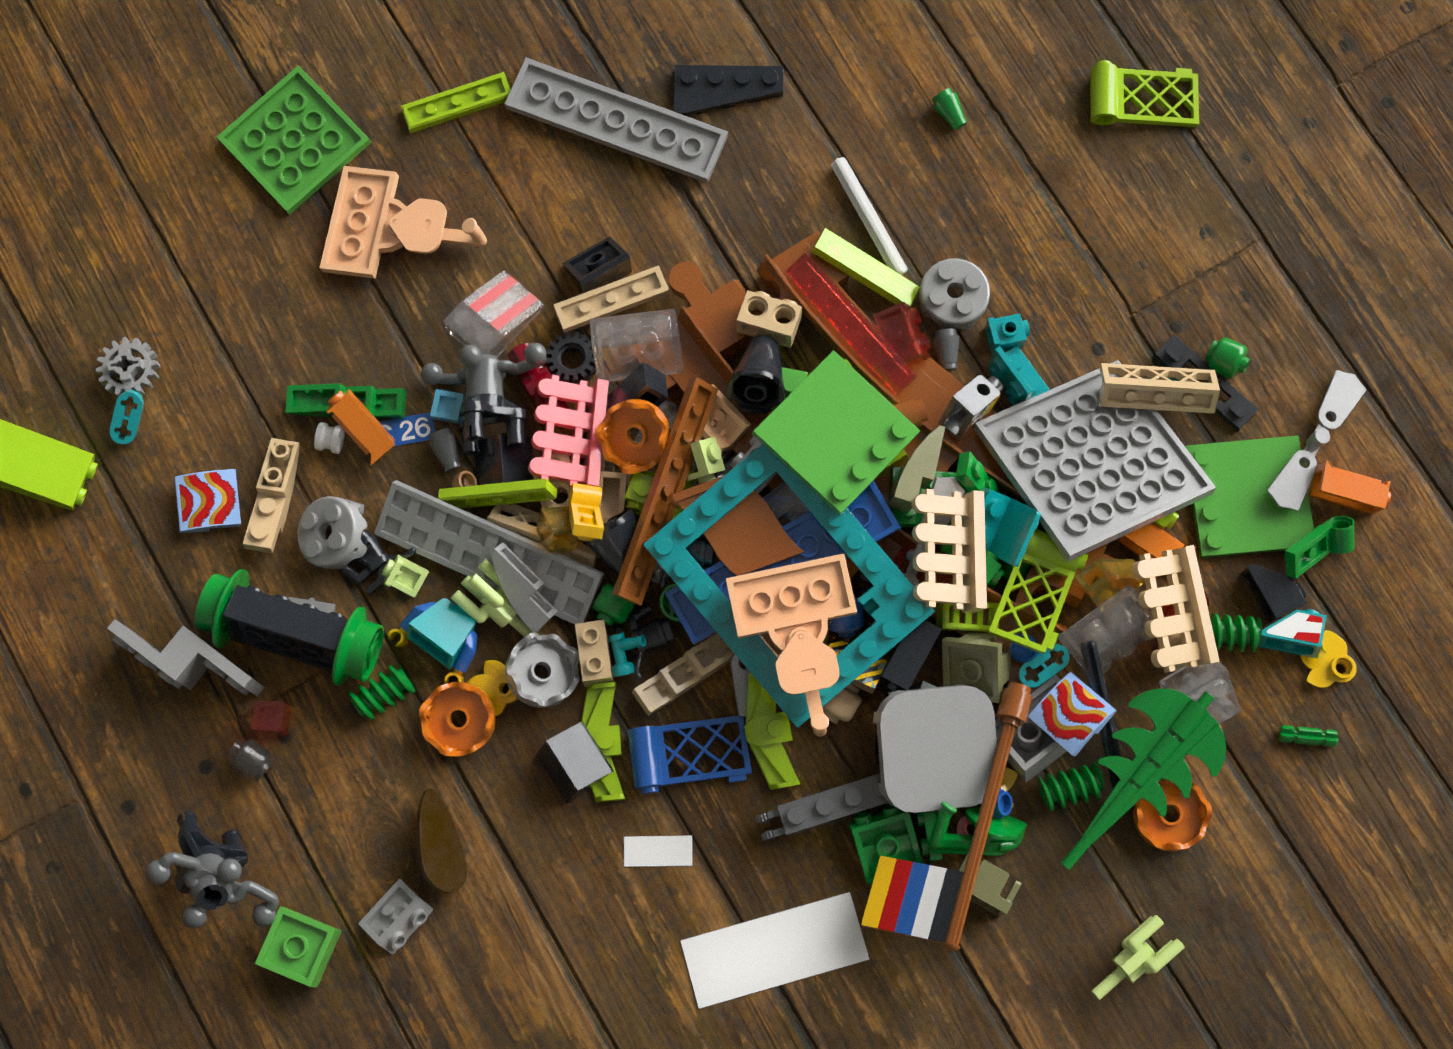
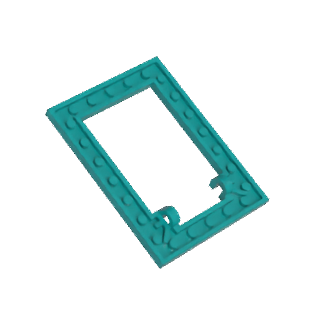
M762 444L643 545L798 728L810 718L805 693L792 695L786 693L780 687L776 671V661L778 658L759 635L738 639L731 602L686 550L688 546L777 472L873 586L857 598V600L876 622L836 655L839 666V678L833 686L819 690L822 707L935 611L933 608H926V602L915 599L913 595L914 586L847 508L839 516Z

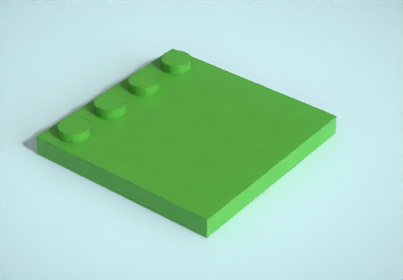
M299 65L217 136V139L289 215L371 144L370 139Z
M833 350L753 431L752 435L840 516L918 435L920 430Z
M1299 435L1185 446L1216 487L1212 495L1192 504L1200 559L1285 551L1314 530L1308 490L1298 511L1278 507L1274 499L1267 493L1268 488L1291 457L1301 450ZM1299 460L1300 466L1304 468L1303 460Z

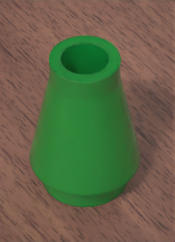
M951 88L941 91L932 98L933 108L951 126L953 131L960 129L968 123L957 93H953Z

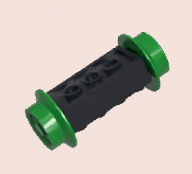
M244 569L235 572L231 578L217 573L213 574L205 584L196 608L195 626L198 630L212 634V642L216 648H223L232 640L332 672V682L336 686L342 685L348 677L365 682L372 674L382 648L384 627L383 625L367 621V613L364 607L359 606L356 608L348 620L337 612H330L329 614L319 611L315 606L308 603L300 605L291 602L282 595H268L254 586H249V574Z

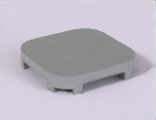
M957 684L956 686L908 691L898 690L888 693L889 696L881 702L877 712L874 711L873 723L877 724L881 783H878L880 794L885 797L890 805L897 809L914 813L940 810V803L942 801L949 803L955 808L969 807L982 803L997 748L995 714L992 702L987 695L975 687Z

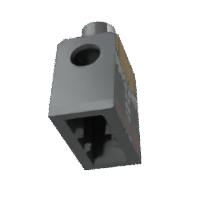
M978 375L952 397L938 423L944 426L945 430L959 442L974 428L976 422L982 420L991 411L1001 395L1002 383L994 376L986 379L984 376Z

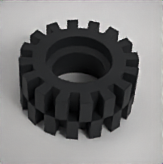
M566 332L565 337L561 338L559 335L556 337L557 341L555 343L551 341L549 344L550 350L547 349L546 361L550 374L559 376V381L573 384L579 383L581 380L587 379L590 381L592 379V374L597 372L598 357L593 342H589L587 336L583 335V337H580L578 332H574V336H570V332ZM576 350L582 354L583 362L579 367L569 369L562 364V357L567 351Z

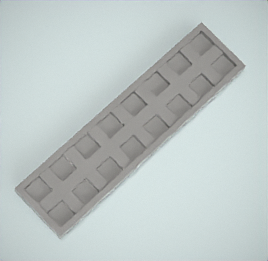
M397 480L392 482L374 532L375 535L406 549L414 547L417 554L466 576L472 577L474 574H477L489 586L495 589L499 586L484 574L478 566L485 559L494 566L491 552L494 548L504 543L544 582L538 592L558 611L555 616L573 624L586 622L604 573Z

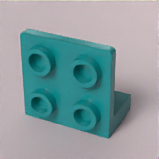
M1017 345L1007 352H1004L1000 346L994 350L988 365L990 368L988 369L989 374L1000 380L1006 390V398L1013 406L1050 390Z
M983 487L985 550L992 552L996 557L1010 565L1018 567L1025 555L1033 532L1038 526L1041 513L1006 495Z

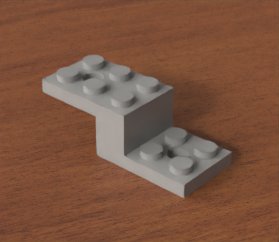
M116 619L107 628L115 634L112 638L113 641L134 654V657L144 665L150 667L155 672L158 671L157 675L177 689L183 685L191 690L208 668L223 679L228 675L225 681L244 695L251 692L258 697L265 688L184 626L181 627L162 652L158 651Z

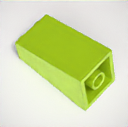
M0 419V487L74 511L76 504L81 506L87 490L83 489L87 478L93 479L98 466L94 462V454Z

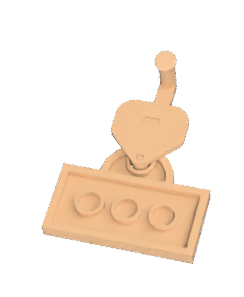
M344 166L319 268L325 273L375 279L381 253L393 252L404 246L410 252L427 254L434 252L441 242L483 247L486 245L487 239L473 218H468L463 222L462 230L444 228L447 210L440 201L417 199L406 207L400 200L394 199L399 179L396 172Z
M844 554L726 578L738 639L764 633L769 634L772 643L782 652L776 661V671L780 687L786 693L792 695L805 693L813 732L816 736H824L827 732L829 719L823 713L819 690L833 686L839 678L836 653L832 648L823 643L828 631L827 620L857 614Z

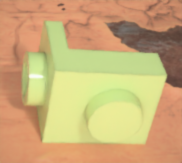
M716 437L690 444L698 472L688 475L687 481L698 478L700 484L716 479L714 473L725 470L721 449L717 444Z
M397 555L394 561L389 559L382 575L385 576L384 585L388 587L393 586L415 598L429 571Z

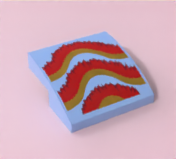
M235 469L191 473L174 478L180 533L209 532L210 528L239 527L241 525Z
M1070 672L1042 699L1028 717L1072 756H1076L1093 734H1098L1117 710Z

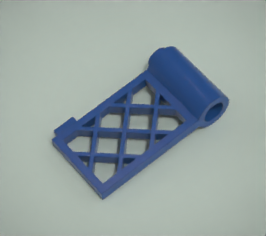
M731 716L663 726H644L627 730L635 790H641V795L658 793V787L726 777H728L729 783L746 781V775L751 774L752 771L744 731V717ZM725 724H738L739 736L733 743L719 734ZM720 725L716 731L710 727ZM704 727L713 734L704 747L690 737L696 728ZM691 729L688 734H685L683 731H681ZM675 731L684 738L675 751L664 743V732ZM715 737L730 747L721 760L706 750ZM739 740L741 744V749L735 746ZM686 741L701 751L692 764L677 754ZM732 749L743 757L744 768L732 769L723 762ZM666 751L671 754V757L668 759V761L666 758ZM703 753L717 763L711 773H702L694 766ZM674 757L688 767L681 777L669 778L668 765ZM720 766L725 769V771L716 772ZM690 770H692V771H694V772L696 773V775H688V776H687V774L690 772Z

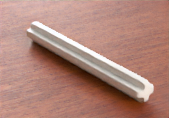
M844 157L837 158L831 164V167L884 262L890 269L900 275H904L907 272V266L850 165Z

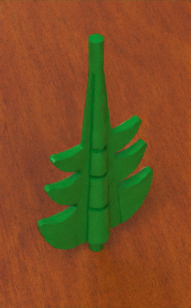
M1156 688L1142 692L1128 703L1130 708L1144 712L1153 722L1154 728L1152 731H1148L1146 729L1130 727L1112 733V738L1125 742L1133 750L1135 756L1132 761L1119 756H1107L1098 759L1097 762L1112 770L1118 776L1119 781L1080 840L1060 862L1070 870L1085 851L1141 798L1151 803L1159 815L1164 817L1167 810L1166 796L1158 783L1162 779L1171 781L1180 790L1183 798H1189L1192 788V776L1184 760L1187 755L1195 756L1201 760L1208 768L1212 777L1218 775L1225 761L1226 742L1219 723L1206 710L1214 700L1213 696L1205 691L1197 701H1194L1180 691Z

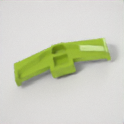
M749 673L746 724L744 725L746 741L753 750L770 790L799 785L800 782L781 743L793 740L789 718L784 712L776 713V702L757 679Z
M616 682L595 683L587 686L581 720L614 770V772L591 787L596 803L625 800L611 758L622 756L620 726H609Z

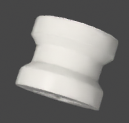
M320 422L315 433V449L319 451L329 449L332 453L339 454L344 443V429L340 425L330 427L327 423Z

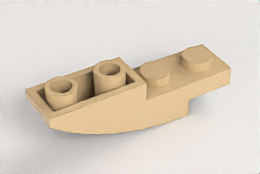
M271 438L256 486L258 494L243 540L244 549L273 553L278 534L283 532L297 470L299 442Z

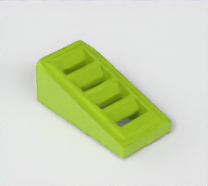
M987 602V625H983V610L976 612L975 624H972V613H963L962 624L959 623L960 610H953V604L936 603V626L942 630L989 632L999 603ZM950 607H951V623H949V611H950Z

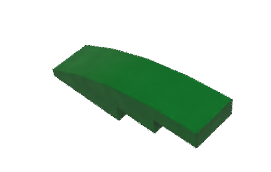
M341 383L287 385L285 413L333 418V412L327 413V407L330 406L328 400L341 390L345 393L350 389L376 419L405 418L406 390L403 388L375 389L373 386L345 387Z

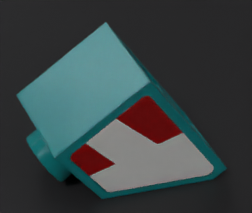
M1311 609L1295 610L1263 629L1258 647L1318 659L1327 615H1322Z

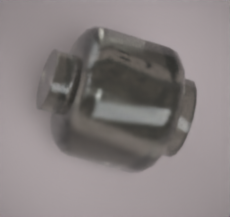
M249 738L243 743L237 740L227 752L231 757L227 767L245 782H250L253 779L258 782L273 764L269 761L271 759L270 751L253 738Z

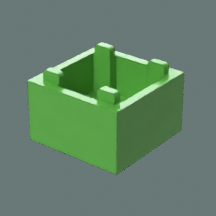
M280 906L255 964L309 987L318 988L342 930Z

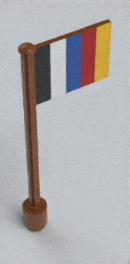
M1010 682L1007 688L1003 690L996 715L997 719L1001 721L1002 729L964 872L880 856L861 923L863 927L942 943L943 947L948 951L954 952L961 948L959 942L1015 729L1026 724L1032 701L1030 687L1021 683Z

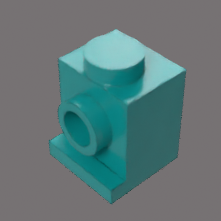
M1020 313L995 319L993 317L988 318L985 325L991 353L999 346L1003 351L1010 350L1016 345L1019 348L1024 347L1027 340L1026 337L1030 336L1028 321H1022ZM1013 327L1014 332L1009 333L1005 329Z

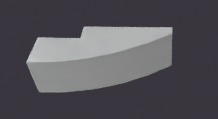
M502 543L491 552L499 582L510 604L521 620L533 633H536L558 611L538 592L544 582L512 550Z

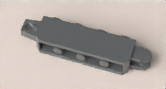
M880 773L779 805L776 810L756 816L757 823H766L779 817L782 824L781 828L768 830L761 834L762 841L771 840L783 835L785 837L794 836L888 805V801L879 791L878 783H881Z

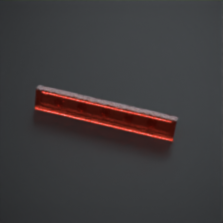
M805 252L785 271L895 396H898L918 377L808 253Z

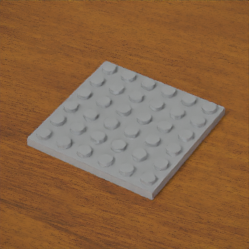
M1117 360V361L1112 362V363H1110V364H1121V363H1120L1119 360ZM1100 368L980 420L974 426L975 432L1026 504L1041 513L1039 522L1068 562L1210 496L1216 489L1215 485L1157 410L1100 406L1099 397L1102 387ZM1109 374L1110 377H1122L1118 374Z

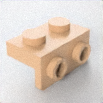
M718 390L702 436L705 439L716 437L717 444L721 452L732 449L752 424Z

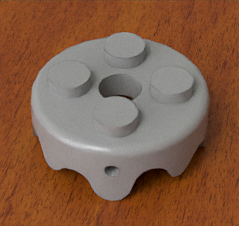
M958 258L946 259L933 265L925 273L919 289L922 315L925 318L929 317L934 320L942 329H970L986 311L990 298V286L982 270L975 264ZM952 286L959 287L963 295L959 298H952L948 295L947 289Z
M333 496L322 497L312 502L302 514L297 531L298 545L304 558L317 567L344 569L351 560L362 557L366 553L367 548L361 541V534L367 528V522L358 510L361 506L354 501ZM330 525L332 528V534L329 536L328 539H326L325 531L326 528Z
M530 633L516 644L506 660L505 678L508 687L514 696L529 706L549 708L558 705L574 691L579 682V653L576 648L567 645L556 634L536 635V633ZM536 665H543L547 668L548 677L546 679L538 678L535 675L534 667Z

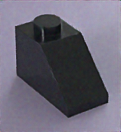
M1253 564L1241 572L1269 624L1300 609L1307 603L1303 587L1296 583L1292 577Z

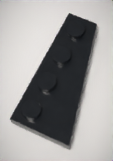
M675 65L674 112L682 115L692 113L698 115L708 113V110L723 107L726 109L734 107V104L742 102L753 103L783 96L784 66Z

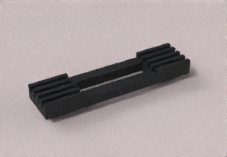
M1174 334L1153 356L1164 367L1183 368L1184 364L1189 361L1196 369L1210 370L1208 364ZM1216 373L1220 390L1230 399L1225 404L1218 399L1215 410L1224 421L1238 432L1259 409L1222 376Z

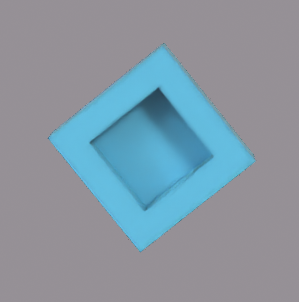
M436 389L430 414L431 419L458 424V419L461 417V404L465 400L464 394Z

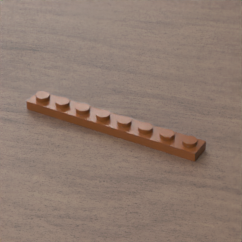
M690 377L612 593L635 605H642L657 560L643 544L663 528L664 522L672 521L676 508L671 505L669 495L671 492L675 494L683 490L694 459L690 444L701 440L718 392V388L697 377Z

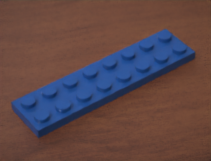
M874 481L847 507L876 543L901 529ZM809 511L782 526L790 539L804 553L751 573L844 554L845 560L849 557ZM720 561L704 571L730 601L726 578L735 577V575ZM678 585L665 592L694 645L717 633Z

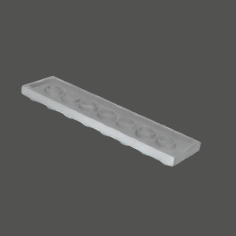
M527 57L505 102V108L705 183L709 182L728 137V131Z

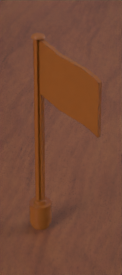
M911 398L893 405L916 427L922 426V422L928 420L925 407L920 398L916 400ZM724 476L675 494L671 492L669 501L674 508L678 509V506L685 510ZM756 491L752 492L704 533L720 561L735 576L748 574L804 553L786 534L768 504Z

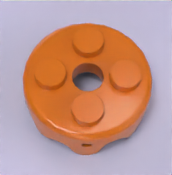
M630 399L622 401L607 410L604 419L596 428L595 438L600 442L603 456L607 461L618 465L624 474H635L659 464L671 429L664 413L657 406L641 399ZM633 427L638 428L642 432L643 438L641 442L632 440L630 431Z
M452 682L437 687L421 705L419 710L422 733L425 740L433 745L440 754L445 756H463L478 751L488 742L495 729L496 715L491 699L482 689L471 683ZM456 710H461L466 714L467 721L462 727H457L452 722V715Z
M1162 779L1158 783L1166 796L1167 806H1172L1177 810V820L1175 822L1166 821L1163 816L1159 815L1151 803L1141 798L1133 806L1134 824L1139 835L1154 848L1171 852L1184 850L1193 846L1204 837L1208 822L1212 816V807L1196 783L1192 782L1190 796L1186 799L1183 798L1175 784L1167 779Z

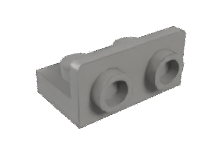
M399 878L358 924L379 946L394 954L406 943L410 935L427 920L433 908Z

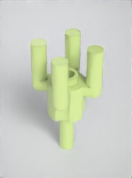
M486 559L478 568L499 586L496 590L490 587L477 574H474L472 577L468 575L461 582L470 593L483 603L480 609L460 590H457L451 597L457 605L478 623H483L490 617L501 628L509 623L524 637L533 633L510 604L501 587L494 566Z
M1157 915L1154 917L1150 916L1122 941L1124 950L1112 959L1116 969L1091 991L1098 1000L1102 999L1125 977L1131 983H1134L1144 973H1157L1185 948L1176 938L1174 941L1170 940L1155 953L1145 942L1146 939L1164 925Z

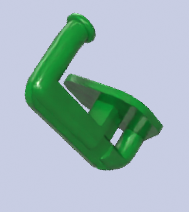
M942 801L930 838V847L936 853L967 854L970 850L973 835L946 833L951 816L957 810L949 803ZM967 808L965 817L976 827L980 808ZM1008 815L1002 818L992 817L983 855L999 856L1017 848L1023 839L1027 824Z

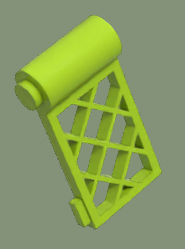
M1107 60L1098 61L1090 68L1091 122L1097 125L1123 122L1197 128L1199 125L1198 74L1192 73V69L1176 68L1175 72L1117 68L1116 65ZM1124 77L1133 78L1140 86L1131 92L1124 85ZM1152 79L1160 80L1166 88L1158 94L1148 83ZM1179 81L1190 82V92L1186 96L1175 86ZM1142 88L1153 98L1146 106L1135 96ZM1169 90L1180 100L1174 107H1171L1162 98ZM1129 100L1140 110L1136 115L1124 114V104ZM1157 102L1167 113L1163 116H1155L1148 108ZM1184 104L1191 111V118H1182L1175 110Z
M1036 529L1019 566L1013 567L988 633L1043 655L1046 649L1052 651L1058 637V633L1053 632L1075 572L1077 569L1083 571L1088 554L1068 562L1048 533ZM1025 562L1033 565L1038 576L1024 581L1019 572L1021 563ZM1053 574L1067 578L1064 587L1053 592L1046 580V577ZM1017 577L1019 584L1013 586L1014 581ZM1041 580L1047 594L1033 600L1027 585ZM1022 588L1028 602L1013 607L1009 594ZM1061 594L1057 603L1054 596ZM1050 598L1055 611L1053 614L1042 618L1035 604ZM1007 603L1009 610L1003 612L1004 607ZM1031 606L1037 621L1022 626L1016 612ZM1012 614L1018 629L1011 632L998 629L999 620ZM1050 621L1047 629L1044 623ZM1040 625L1045 635L1042 645L1030 641L1025 631ZM1021 633L1022 637L1016 636V634Z

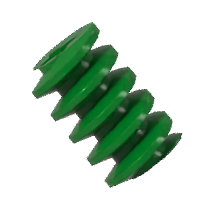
M1216 613L1210 615L1217 651H1220L1222 644L1226 643L1229 652L1232 651L1234 644H1238L1239 651L1242 653L1245 650L1246 644L1250 645L1251 653L1256 652L1262 633L1260 617L1255 621L1252 616H1247L1243 620L1240 615H1235L1233 619L1228 614L1222 615L1221 619Z
M400 664V669L398 670L391 665L388 666L389 676H386L381 671L378 672L380 681L378 683L369 678V689H366L361 684L358 685L360 695L357 696L351 691L348 692L351 702L364 721L365 715L371 720L376 719L374 709L382 714L385 713V702L391 707L396 706L394 696L402 701L405 700V689L411 694L416 693L415 687Z
M1096 762L1091 763L1090 770L1086 765H1081L1079 773L1075 768L1068 769L1067 775L1062 770L1058 771L1056 779L1051 773L1046 774L1045 782L1041 777H1037L1042 800L1050 812H1054L1055 802H1058L1061 808L1065 809L1066 799H1069L1073 806H1077L1078 796H1081L1083 801L1088 803L1090 793L1093 794L1096 800H1100V791L1104 790L1102 773Z

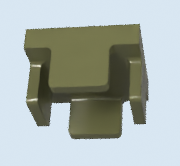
M970 631L961 638H944L942 640L943 687L956 686V684L975 687L984 692L991 702L1000 703L1003 685L1011 678V651L1004 650L1002 652V643L995 642L996 636L989 633Z
M968 853L964 856L957 871L964 872ZM983 860L979 866L970 901L1000 918L1007 915L1022 883L1015 880L1011 884L1005 898H1002L1000 893L1009 878V873Z

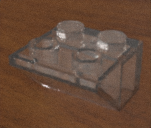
M1220 662L1190 668L1185 666L1159 681L1161 689L1180 691L1194 701H1197L1205 691L1214 697V700L1206 710L1219 724L1241 712L1228 670Z

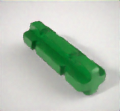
M1283 725L1279 727L1278 739L1280 742L1291 743L1294 741L1297 744L1317 746L1322 744L1323 746L1334 747L1338 743V732L1327 729L1322 732L1321 729L1297 727L1294 729L1293 726Z

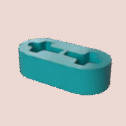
M124 391L116 401L110 426V436L118 444H128L137 435L144 407L143 397L137 391ZM129 397H133V402L138 404V407H133L130 415L125 414L127 405L122 403V400L126 401ZM124 419L128 420L127 430L131 431V434H127L125 438L121 437L120 431L116 430V428L122 426Z
M1055 644L1052 651L1054 653L1059 651L1062 653L1063 656L1060 658L1062 664L1058 665L1055 662L1048 667L1044 662L1051 657L1050 650L1046 649L1044 655L1038 653L1033 660L1024 663L1019 668V682L1031 689L1043 684L1066 667L1069 662L1067 649L1060 644ZM1041 666L1043 671L1037 674L1036 678L1038 681L1036 683L1032 679L1029 681L1025 680L1024 676L1027 674L1025 669L1027 667L1030 670H1034Z

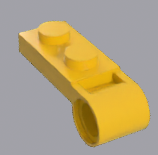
M572 483L568 500L572 535H576L581 540L592 541L594 538L602 539L604 526L600 512L601 487Z

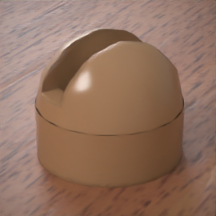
M462 471L452 479L451 486L452 488L475 486L477 481L471 472Z

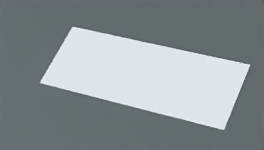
M850 892L681 940L698 1008L869 960Z

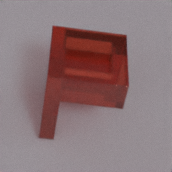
M254 700L252 730L289 735L291 706L280 701Z

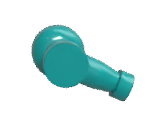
M624 633L607 636L608 642L612 644L616 663L611 668L612 676L617 677L634 673V664L627 662L625 650L645 647V637L640 635L636 636V638H625Z

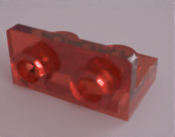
M901 302L873 315L890 365L893 368L919 357L923 360L929 359L927 350L930 349V344L925 333L921 334L918 324L921 323V318L915 307L911 308L907 303Z

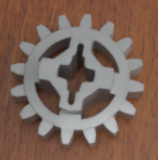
M123 337L122 344L120 345L113 340V348L111 350L103 348L106 356L97 358L102 364L101 367L96 368V372L101 375L98 379L103 386L106 385L105 389L110 394L115 392L118 397L127 390L138 391L142 396L145 395L143 388L147 386L152 389L154 386L150 382L151 379H159V375L154 371L161 368L160 364L155 361L158 357L153 350L150 351L151 347L146 342L141 345L138 338H134L132 343H130L126 337ZM134 352L143 355L144 359L136 357ZM112 377L120 379L122 384L115 382Z

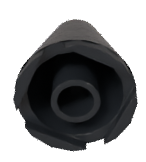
M758 335L751 340L728 381L726 389L728 399L731 402L733 399L738 403V408L742 411L752 414L770 413L771 408L779 406L784 400L785 387L779 344L771 336Z
M632 508L611 517L603 524L602 539L594 538L592 541H585L590 549L617 577L621 571L638 523ZM650 580L648 587L653 584L652 580Z

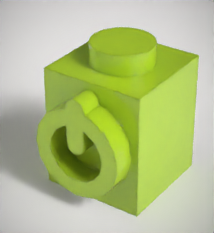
M642 471V473L633 474L625 495L626 510L632 508L636 515H641L655 473Z

